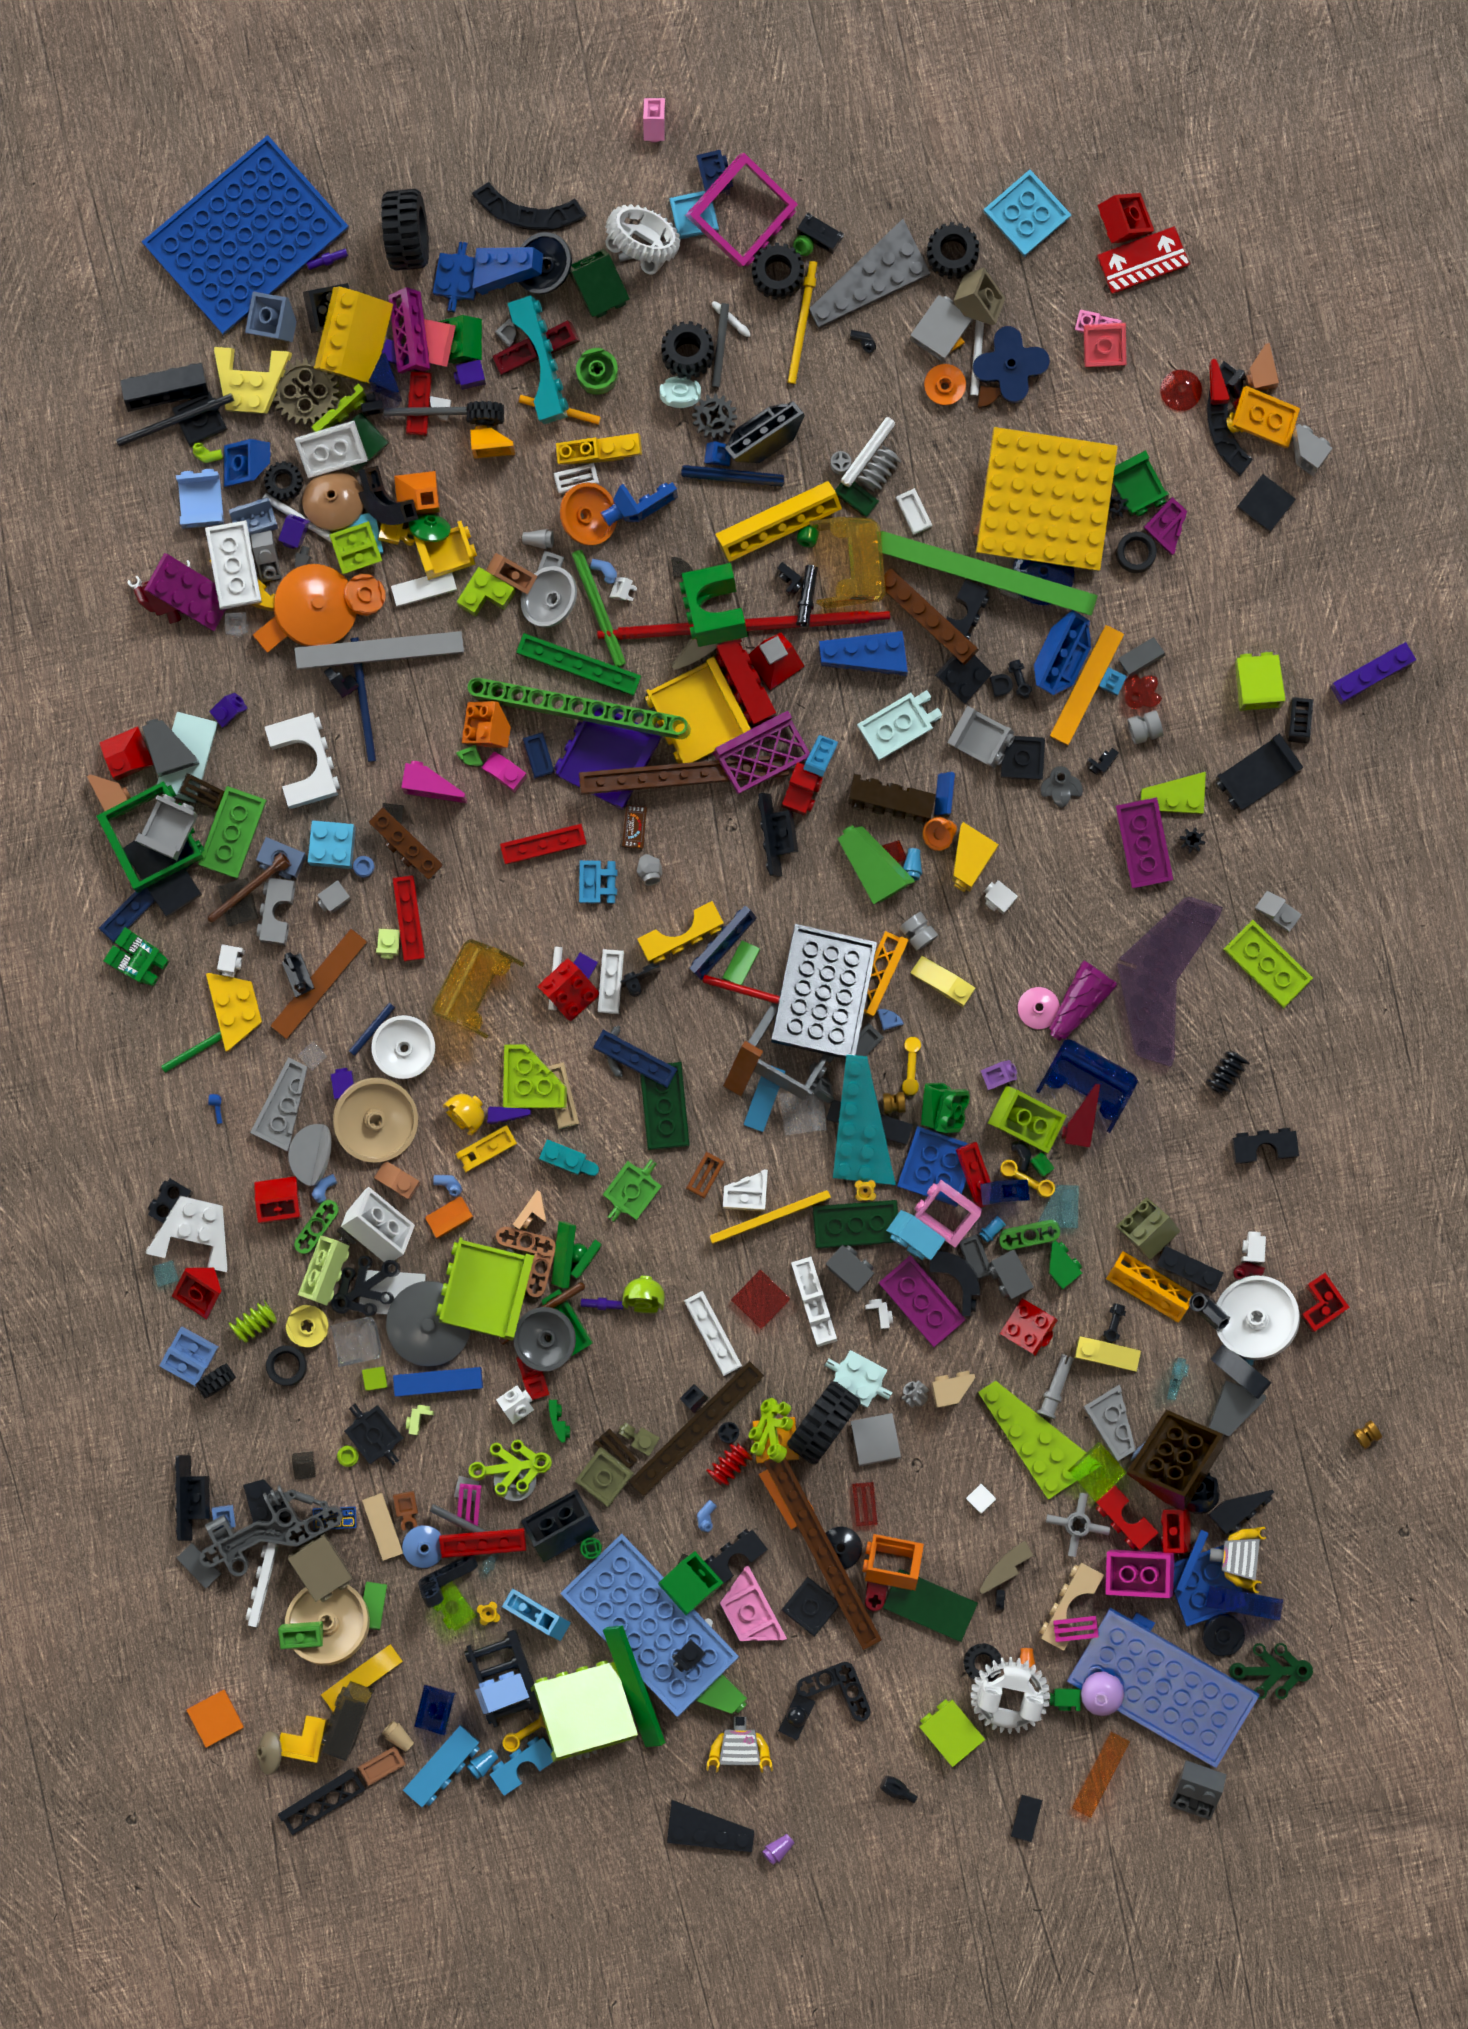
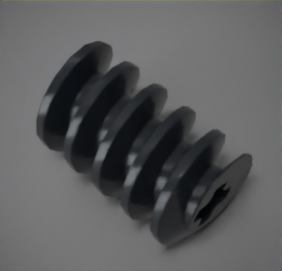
M1234 1051L1225 1052L1224 1055L1227 1059L1221 1058L1220 1063L1222 1066L1216 1065L1215 1067L1218 1073L1212 1072L1210 1076L1213 1080L1207 1079L1205 1081L1210 1089L1225 1097L1224 1091L1231 1092L1228 1084L1236 1085L1232 1078L1240 1079L1237 1071H1245L1242 1064H1250L1249 1061Z

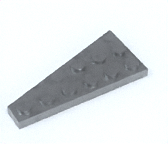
M904 219L891 229L809 308L818 329L930 276V271Z

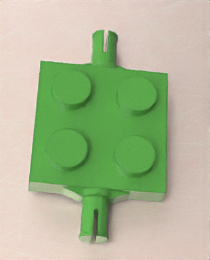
M650 1159L642 1169L627 1161L603 1193V1196L614 1205V1209L607 1216L609 1219L615 1222L621 1212L629 1214L635 1220L640 1217L662 1187L650 1175L657 1165L655 1162L653 1163Z

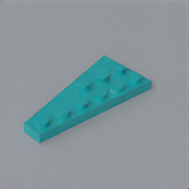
M846 1054L833 1178L861 1180L864 1182L873 1180L875 1183L896 1185L868 1057Z

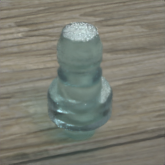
M499 1553L490 1554L487 1561L483 1562L484 1569L482 1571L488 1574L490 1570H494V1564L499 1557Z

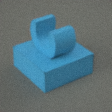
M1108 667L1099 688L1118 696L1127 676Z

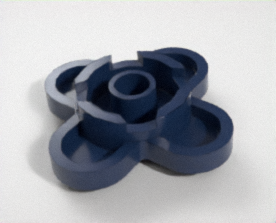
M1004 326L994 336L995 351L983 353L974 360L973 374L981 382L997 381L1002 397L1007 402L1019 403L1028 394V377L1044 374L1049 367L1050 358L1048 353L1040 347L1024 348L1020 332L1012 326ZM1007 362H1014L1015 366L1010 367Z

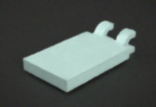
M927 690L915 698L912 693H909L857 724L878 761L931 731L933 727L930 723L941 718L942 713L938 708L927 714L922 707V704L931 700Z

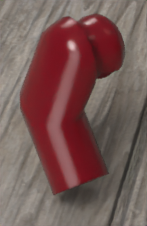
M1247 1261L1238 1265L1234 1269L1233 1275L1238 1280L1251 1274L1263 1276L1265 1267Z

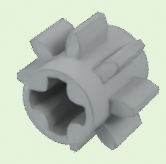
M919 1380L916 1383L913 1381L909 1382L903 1388L905 1395L902 1399L912 1408L915 1405L918 1407L922 1406L928 1399L926 1393L929 1389Z

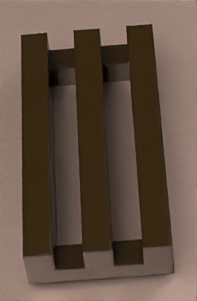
M186 773L185 779L181 784L182 786L178 790V793L214 811L217 810L225 792L189 773ZM189 780L218 793V797L189 784ZM186 787L215 801V804L186 791Z
M610 1428L594 1442L598 1448L602 1447L606 1450L600 1443L604 1440L627 1468H630L638 1461ZM609 1434L632 1459L630 1462L608 1440L607 1436Z

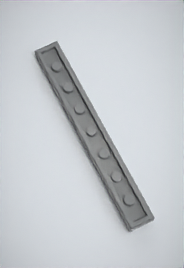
M462 631L297 647L294 648L296 668L299 670L464 653Z

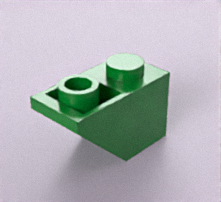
M1055 1240L1051 1244L1048 1274L1060 1289L1063 1290L1082 1274L1080 1269L1083 1267L1076 1258L1071 1259L1068 1256L1069 1250L1062 1241L1058 1243Z

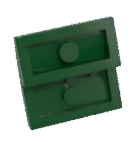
M359 413L351 421H355L368 460L367 462L351 466L356 473L362 470L372 458L377 457L389 444V441L362 413Z

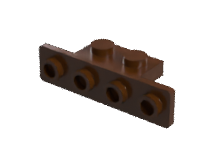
M381 808L369 821V824L387 841L384 845L393 853L397 851L402 856L400 860L408 868L412 865L427 879H431L443 866L431 852L384 808Z

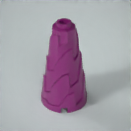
M1083 960L1064 996L1063 1002L1056 1014L1057 1016L1049 1028L1052 1030L1050 1035L1059 1041L1062 1038L1066 1039L1111 994L1118 983Z

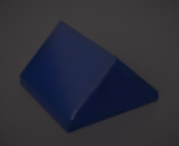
M383 353L369 379L371 389L390 399L401 402L403 400L387 356Z
M424 1685L414 1727L446 1735L457 1692Z

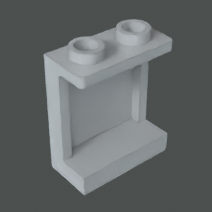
M938 295L911 333L910 340L945 363L949 353L967 327L972 324L973 319L964 316L960 309L953 305L954 301L949 297Z
M967 706L947 743L995 769L996 765H1000L1003 761V753L1006 747L1013 743L1015 732L1011 728Z
M166 794L163 797L157 795L155 798L157 802L142 834L138 833L135 841L177 861L198 814L194 812V807L183 803L181 806L174 803L176 799Z

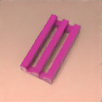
M460 1483L457 1516L462 1518L464 1489H468L466 1519L464 1520L478 1526L481 1485ZM472 1490H476L474 1520H470Z
M1096 1616L1053 1621L1056 1642L1099 1637ZM1093 1622V1625L1059 1629V1624ZM1094 1630L1092 1634L1060 1637V1633Z

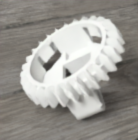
M632 204L628 207L623 205L613 210L607 219L605 226L607 228L606 233H608L605 242L607 248L613 253L622 251L631 258L640 260L641 268L647 274H655L666 260L670 261L678 252L681 240L679 239V233H676L677 229L673 228L672 223L667 222V218H662L661 214H656L653 210L649 211L646 207L640 208L639 205L636 207ZM626 218L641 219L639 225L624 223ZM633 233L652 245L649 246L632 238ZM663 235L666 239V242H669V244L663 246V243L660 240L663 237Z
M1010 1657L1008 1662L1001 1658L1000 1664L993 1660V1667L986 1664V1672L979 1671L980 1677H975L976 1684H972L973 1692H971V1698L973 1700L971 1703L972 1706H976L974 1713H980L978 1716L979 1720L985 1719V1726L992 1723V1730L999 1726L1000 1733L1004 1731V1728H1008V1732L1011 1734L1012 1728H1015L1017 1733H1020V1727L1023 1726L1025 1730H1028V1723L1035 1726L1036 1721L1042 1720L1041 1714H1046L1044 1707L1049 1706V1702L1046 1700L1050 1698V1693L1047 1692L1049 1691V1685L1046 1684V1678L1042 1677L1041 1670L1036 1672L1035 1665L1029 1668L1028 1660L1021 1664L1020 1658H1018L1017 1662H1013L1012 1657ZM1004 1668L1003 1676L997 1678L992 1682H988L989 1675L992 1678L995 1675L1001 1673L1000 1669ZM1030 1678L1034 1682L1035 1686L1038 1687L1039 1692H1036L1032 1684L1029 1682ZM1002 1688L1024 1692L1019 1712L999 1707Z

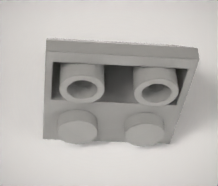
M1298 424L1292 435L1296 465L1311 476H1314L1328 458L1332 447L1323 437L1318 438L1315 436L1311 428Z

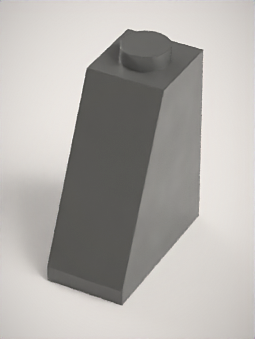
M153 719L147 721V725L142 726L159 777L200 764L196 756L163 720Z
M1225 1381L1208 1428L1222 1433L1223 1437L1230 1436L1266 1399V1395L1262 1394L1257 1399L1244 1387Z

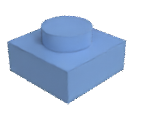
M233 1505L212 1507L213 1520L225 1515L231 1527H236Z

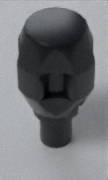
M885 1776L881 1782L880 1789L890 1797L906 1799L913 1804L916 1802L918 1796L911 1793L907 1786L897 1778Z

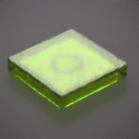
M1100 1442L1093 1446L1068 1470L1095 1502L1127 1473Z

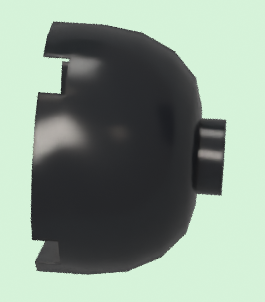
M1209 1472L1186 1508L1191 1513H1207L1219 1501L1220 1489L1218 1481Z

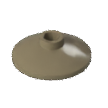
M268 1731L262 1736L256 1752L260 1768L267 1775L274 1774L281 1761V1742L278 1735L273 1731Z

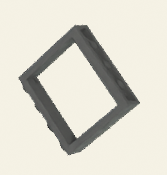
M771 1004L748 1043L757 1047L776 1016L778 1004ZM823 1054L805 1085L762 1060H759L754 1072L804 1100L807 1094L812 1095L817 1086L814 1083L815 1080L823 1077L827 1070L824 1065L826 1062L831 1063L834 1056Z

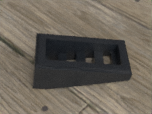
M1292 697L1289 742L1309 743L1313 699ZM1296 706L1308 707V710L1296 709ZM1295 715H1304L1307 718L1295 717ZM1295 723H1298V724H1307V725H1306V726H1295L1294 724H1295Z

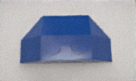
M1072 610L1051 628L1034 663L1036 686L1051 695H1055L1074 685L1091 649L1090 620Z

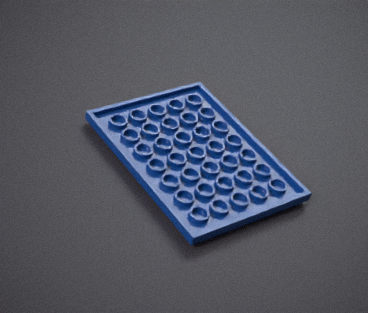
M267 135L146 237L142 244L222 335H225L249 314L253 292L272 295L306 266L307 262L313 260L346 232L349 226Z

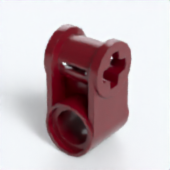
M867 1581L865 1606L868 1610L878 1611L883 1607L888 1585ZM877 1596V1600L881 1603L877 1604L874 1608L869 1599Z

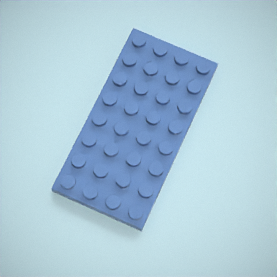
M621 1534L560 1594L605 1641L603 1629L623 1625L643 1681L679 1717L740 1657L695 1610L687 1616L658 1585L664 1577ZM692 1639L707 1655L690 1673L685 1670L681 1672L673 1665L675 1660L672 1656L677 1654Z

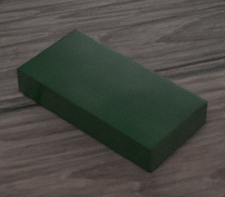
M855 482L850 487L840 483L835 489L837 496L865 518L870 515L879 503L878 499Z

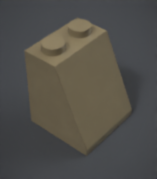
M326 1532L308 1540L288 1553V1560L315 1602L327 1600L333 1595L332 1591L337 1588L342 1590L350 1584L349 1580L352 1579V1575Z

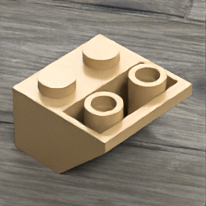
M964 1371L956 1373L955 1378L949 1379L948 1375L935 1377V1382H932L931 1385L936 1408L958 1404L974 1381L975 1374Z

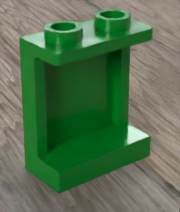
M1146 450L1116 465L1114 469L1113 485L1116 491L1121 494V500L1127 498L1129 501L1125 506L1129 508L1128 513L1130 517L1134 515L1140 517L1148 512V508L1152 506L1157 508L1165 504L1169 496L1168 491L1164 490L1156 475Z

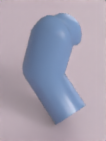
M592 559L590 569L602 571L605 575L604 581L609 584L614 583L617 572L612 564L607 561Z
M710 1499L697 1513L698 1527L704 1532L712 1530L713 1524L711 1523L710 1514L717 1507Z

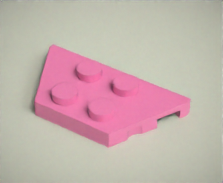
M749 1565L746 1566L720 1602L740 1641L787 1639Z

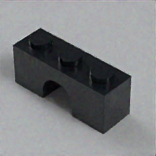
M965 579L957 595L956 602L966 608L967 615L961 620H955L948 616L946 619L969 640L971 634L968 632L971 626L976 627L980 619L978 612L981 607H986L990 597L987 596V589Z
M1291 1128L1278 1129V1133L1271 1134L1269 1130L1257 1131V1135L1249 1136L1248 1132L1237 1133L1236 1137L1231 1139L1234 1165L1256 1162V1151L1262 1144L1270 1145L1274 1149L1276 1160L1299 1157L1296 1131H1291Z
M1167 1246L1163 1248L1155 1267L1189 1280L1194 1285L1211 1293L1216 1291L1224 1272Z
M746 1528L737 1535L738 1541L734 1544H731L729 1541L720 1548L722 1553L716 1558L712 1554L705 1560L706 1564L723 1581V1584L734 1576L728 1567V1561L732 1555L740 1553L745 1555L750 1562H753L768 1550L753 1529L748 1531Z

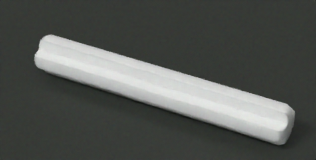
M886 417L842 477V484L850 487L895 426V422L891 418Z

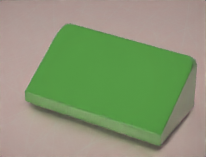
M741 941L722 978L732 983L743 985L760 952V948Z
M322 1621L282 1624L278 1628L280 1649L323 1646Z

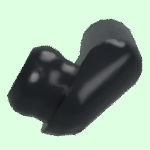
M851 330L849 340L860 342L866 353H873L876 350V343L870 333Z
M1014 1141L1011 1149L1020 1157L1017 1170L1027 1172L1031 1152L1023 1141Z

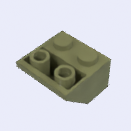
M1147 1197L1116 1225L1125 1237L1149 1260L1180 1232L1172 1219Z

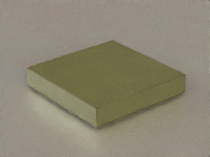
M600 1447L576 1478L575 1482L609 1507L633 1476L634 1472Z

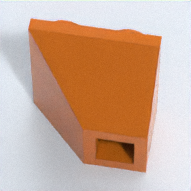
M436 471L394 476L397 502L413 499L417 515L440 513Z
M468 702L462 743L490 748H508L511 727L499 702Z

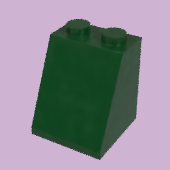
M604 249L572 263L569 274L592 317H602L608 313L607 310L613 307L615 309L621 308L626 305L627 300H630L610 254Z

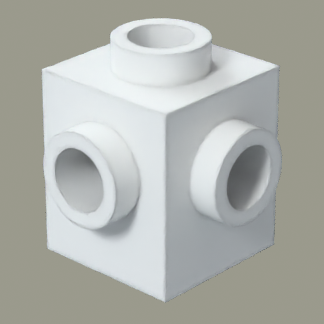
M518 1385L496 1399L512 1424H515L534 1411L530 1404L533 1401L526 1390L522 1392Z

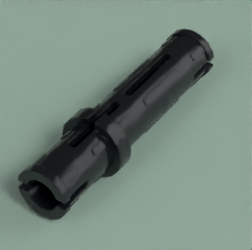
M814 565L805 566L801 598L797 605L799 610L796 625H800V627H809L811 610L814 609L813 596L818 567Z

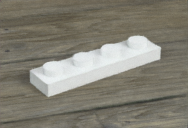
M268 1542L267 1545L263 1546L261 1557L264 1558L263 1565L258 1566L256 1578L259 1579L258 1586L253 1587L251 1599L254 1600L253 1606L248 1608L246 1620L249 1621L248 1626H259L278 1548L276 1543Z

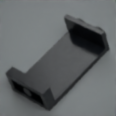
M1278 733L1265 745L1222 774H1218L1215 778L1217 780L1215 784L1221 793L1225 792L1229 797L1227 801L1232 809H1237L1240 813L1300 772L1303 766L1281 734Z

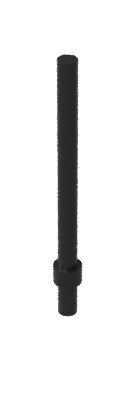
M230 393L217 399L215 397L209 399L205 404L117 438V444L120 447L210 410L211 412L220 409V406L233 402L234 397Z

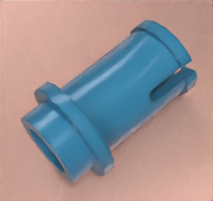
M996 1216L985 1228L980 1229L979 1235L987 1243L993 1241V1237L1006 1224L1001 1218Z

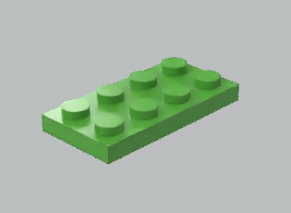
M226 786L204 846L205 851L202 852L204 859L200 860L198 865L238 879L267 800Z

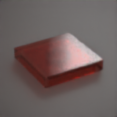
M761 1270L731 1299L760 1329L790 1300Z

